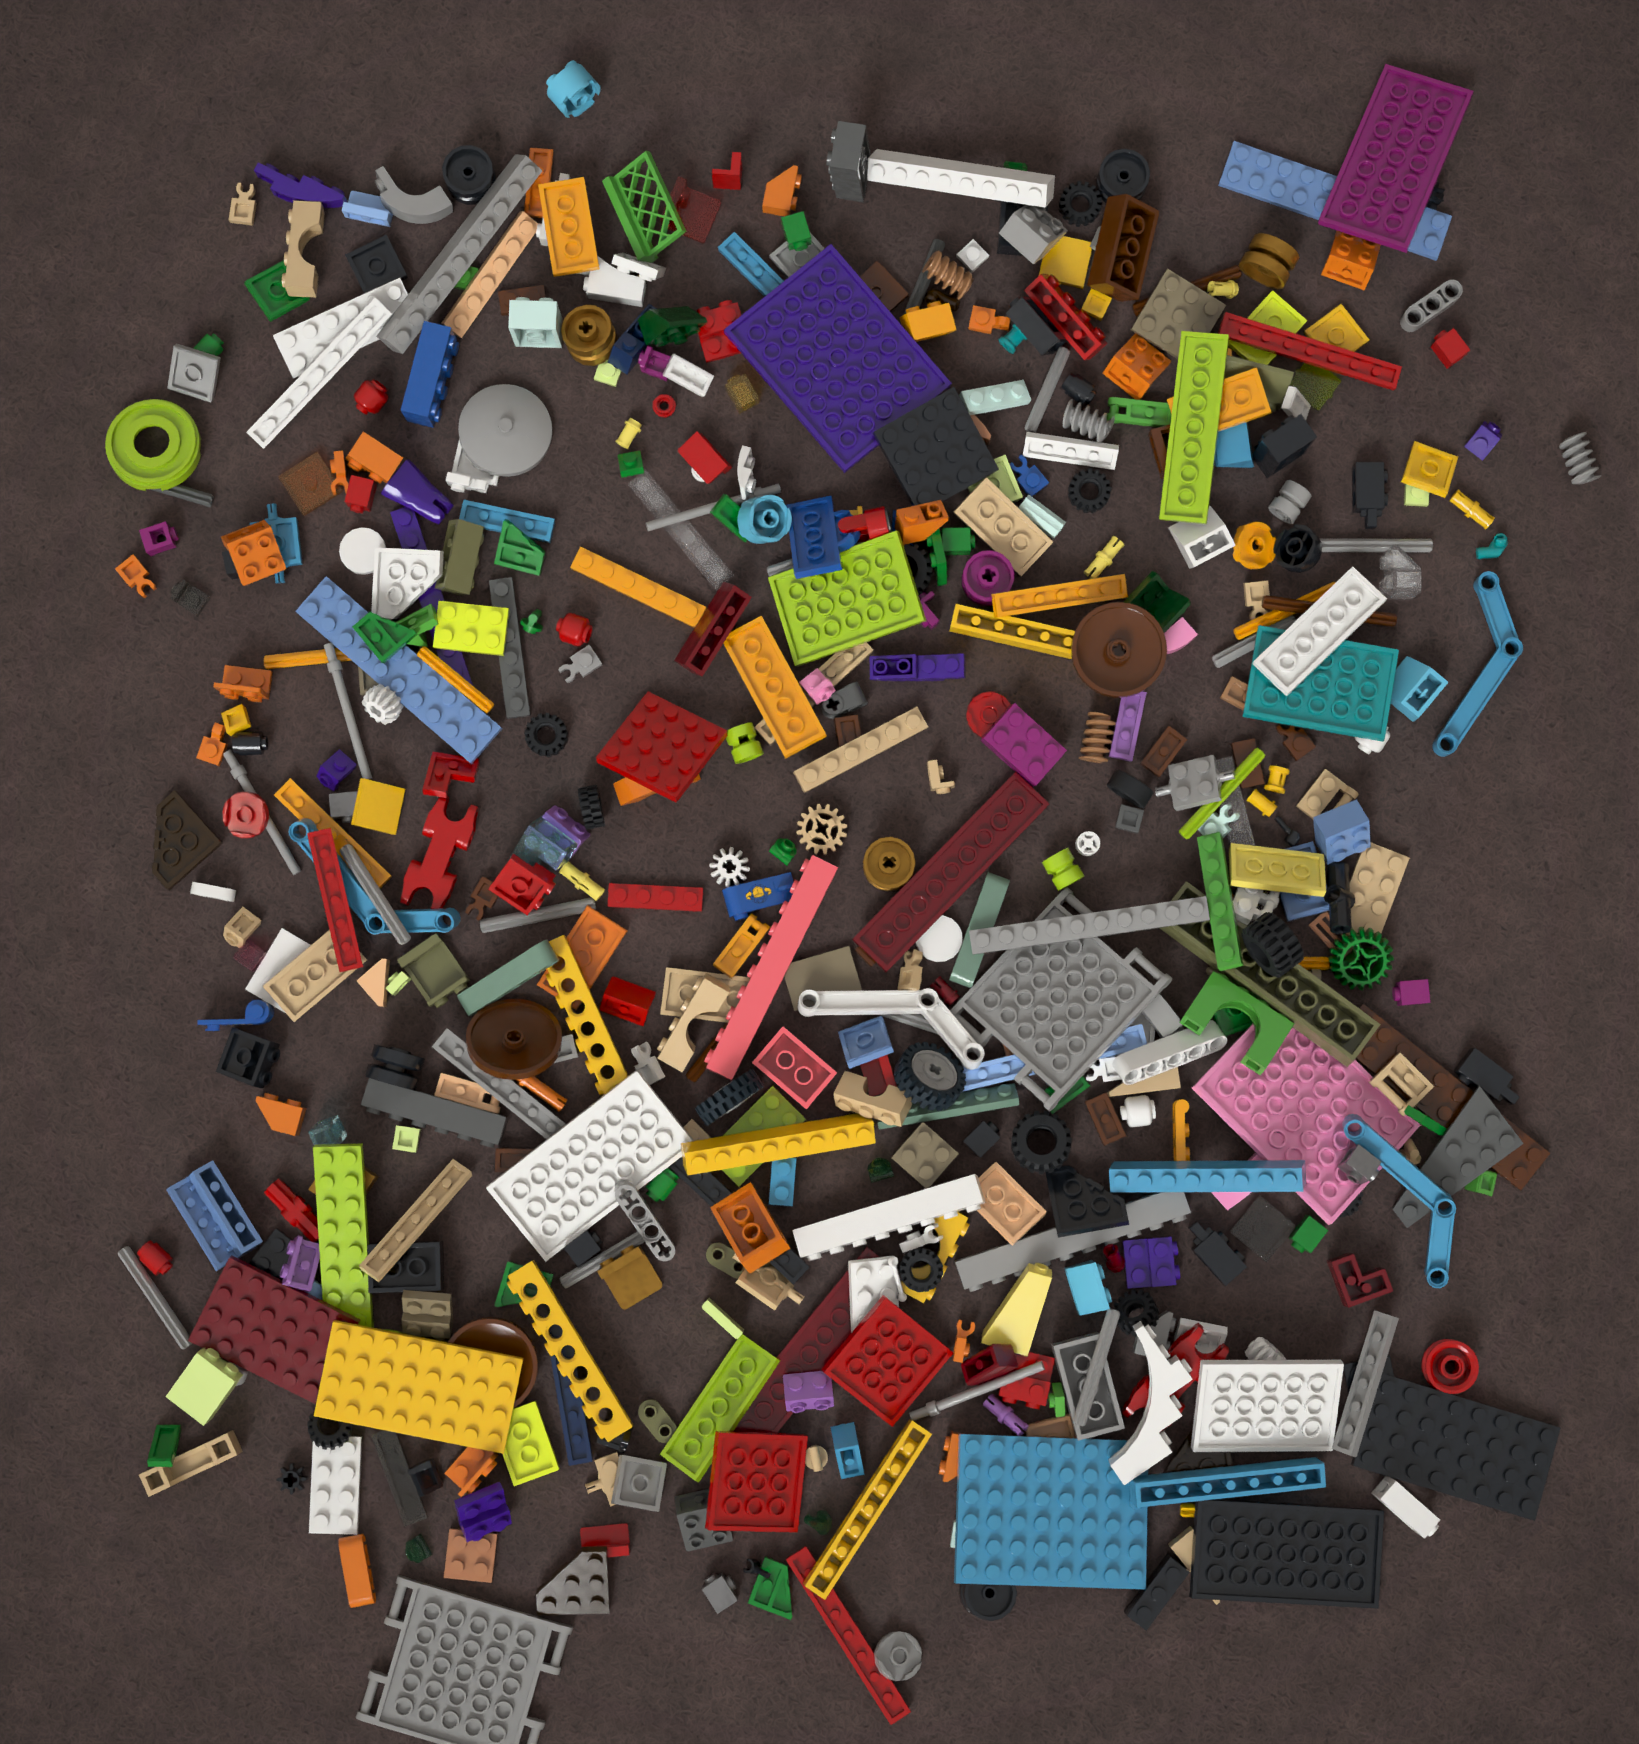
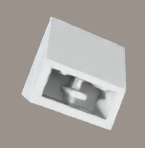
M1209 506L1207 524L1178 522L1168 527L1189 569L1235 546L1226 525L1211 506Z

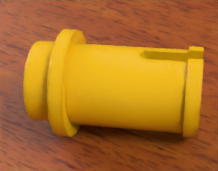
M1257 789L1246 800L1263 812V816L1270 817L1278 807L1274 804L1275 801H1270Z

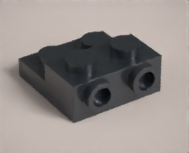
M232 1027L216 1072L248 1085L264 1089V1086L269 1084L272 1079L271 1067L280 1057V1044Z

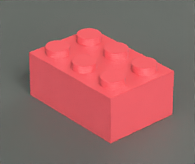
M785 1027L778 1031L752 1062L805 1109L811 1105L837 1074L834 1069Z

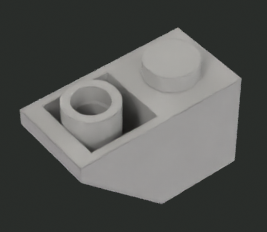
M1164 1311L1159 1315V1320H1156V1327L1152 1325L1150 1327L1157 1336L1154 1338V1341L1158 1347L1163 1344L1166 1350H1168L1170 1342L1167 1341L1169 1332L1174 1330L1176 1318H1173L1172 1312ZM1135 1336L1132 1352L1146 1356L1139 1337Z

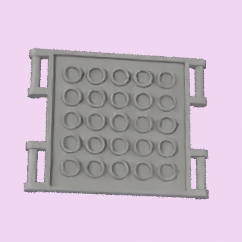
M1066 887L1034 921L1073 916L1061 906L1064 902L1069 903L1080 914L1093 912L1073 895V891ZM1098 937L1006 950L957 1002L950 1012L982 1047L994 1036L1017 1056L1025 1066L1018 1072L1014 1080L1019 1085L1023 1084L1044 1103V1107L1048 1111H1051L1155 997L1171 983L1173 978L1167 973H1162L1142 955L1143 952L1137 947L1125 959H1122ZM1134 962L1138 963L1158 982L1153 986L1131 965ZM963 1010H966L986 1028L982 1034L960 1015ZM1032 1071L1055 1091L1051 1097L1028 1077Z
M398 1575L396 1580L398 1585L389 1615H386L384 1624L401 1629L388 1675L376 1670L369 1671L368 1686L361 1709L357 1711L356 1719L437 1744H519L524 1726L531 1727L527 1744H537L540 1731L544 1729L545 1721L527 1715L540 1671L554 1675L560 1674V1662L568 1635H571L573 1626ZM406 1588H411L413 1591L404 1620L398 1618ZM553 1630L559 1632L551 1662L546 1663L543 1661ZM380 1682L385 1684L377 1713L374 1715L370 1713L378 1683Z

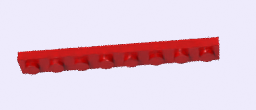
M1228 312L1224 313L1218 334L1229 335V340L1390 390L1396 389L1402 366Z
M805 1545L787 1557L786 1561L890 1725L909 1714L911 1710L893 1681L887 1679L879 1672L875 1664L874 1651L834 1588H832L824 1600L804 1586V1580L817 1562L808 1547Z

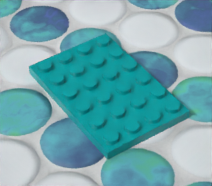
M1258 625L1242 717L1384 742L1399 653L1398 649L1345 640L1286 697L1253 665V661L1286 630Z

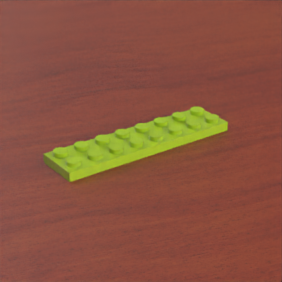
M1181 331L1160 520L1207 524L1229 335Z
M363 1144L314 1145L313 1157L322 1299L324 1302L360 1319L358 1325L374 1328L372 1293H368V1274L359 1267L368 1256L369 1244Z

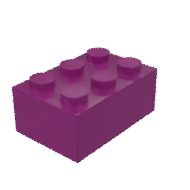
M1015 703L1005 710L980 739L983 744L1032 787L1042 780L1067 751Z

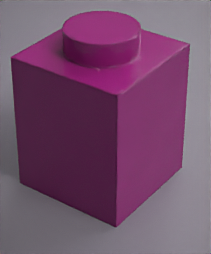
M1428 979L1396 982V987L1392 988L1393 1000L1397 1001V1006L1430 1003Z

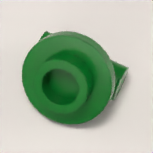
M535 609L528 619H521L520 624L523 626V630L531 634L542 632L543 626L537 623L542 616L541 610Z
M780 838L770 848L769 852L787 866L796 855L797 850L791 840Z

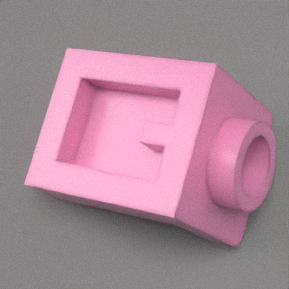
M818 668L799 682L801 687L817 705L822 701L828 700L832 693L836 691L831 681Z

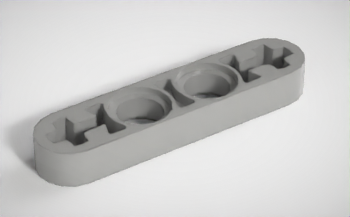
M629 1181L619 1182L615 1187L617 1202L655 1257L660 1261L671 1260L675 1255V1245L634 1184ZM621 1189L630 1190V1197L633 1200L630 1204L625 1195L620 1196ZM634 1207H643L645 1214L642 1217L633 1216L632 1210ZM649 1225L656 1226L658 1228L657 1234L648 1236L645 1233L646 1227ZM660 1238L664 1247L670 1246L667 1254L663 1251L660 1252V1245L657 1242Z

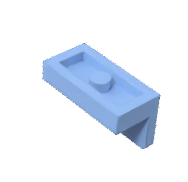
M351 191L348 203L344 202L342 207L345 218L387 227L391 225L393 214L383 206L380 196Z

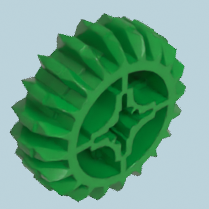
M1359 927L1358 933H1356L1351 928L1350 935L1341 934L1342 941L1335 939L1334 943L1338 947L1330 948V952L1334 955L1329 956L1328 960L1333 963L1330 965V969L1335 972L1334 977L1341 979L1340 983L1343 986L1348 984L1350 989H1354L1357 985L1359 990L1363 991L1365 984H1367L1369 989H1372V982L1375 981L1377 984H1381L1379 979L1381 976L1388 978L1385 970L1392 969V965L1388 962L1394 960V957L1389 954L1393 949L1387 945L1389 941L1386 938H1382V934L1379 931L1374 933L1372 928H1368L1365 932L1363 927ZM1360 943H1371L1377 946V948L1364 949ZM1352 947V952L1345 956L1348 949ZM1359 951L1364 956V960L1362 961L1363 966L1358 961V957L1360 956ZM1377 961L1374 968L1370 970L1371 964ZM1358 968L1361 970L1362 974H1351L1347 972L1345 969Z

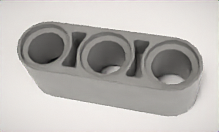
M1448 280L1404 312L1400 319L1401 327L1407 332H1414L1451 307L1460 298L1463 292L1462 285L1456 280ZM1445 289L1452 290L1455 297L1446 295ZM1426 303H1433L1436 310H1430ZM1408 315L1415 316L1417 323H1411L1408 320Z

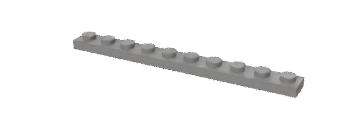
M1204 896L970 930L969 934L972 954L975 955L1209 921L1210 918L1207 898Z

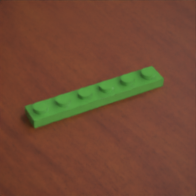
M1220 832L1197 837L1217 967L1220 971L1243 966L1223 837Z

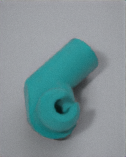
M1498 533L1489 547L1476 548V558L1488 559L1499 557L1507 547V536L1503 533Z

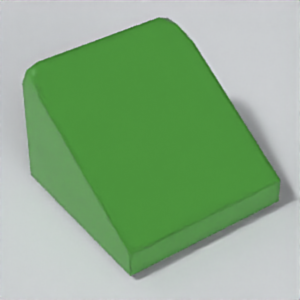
M1487 1170L1467 1184L1464 1189L1492 1196L1497 1173Z

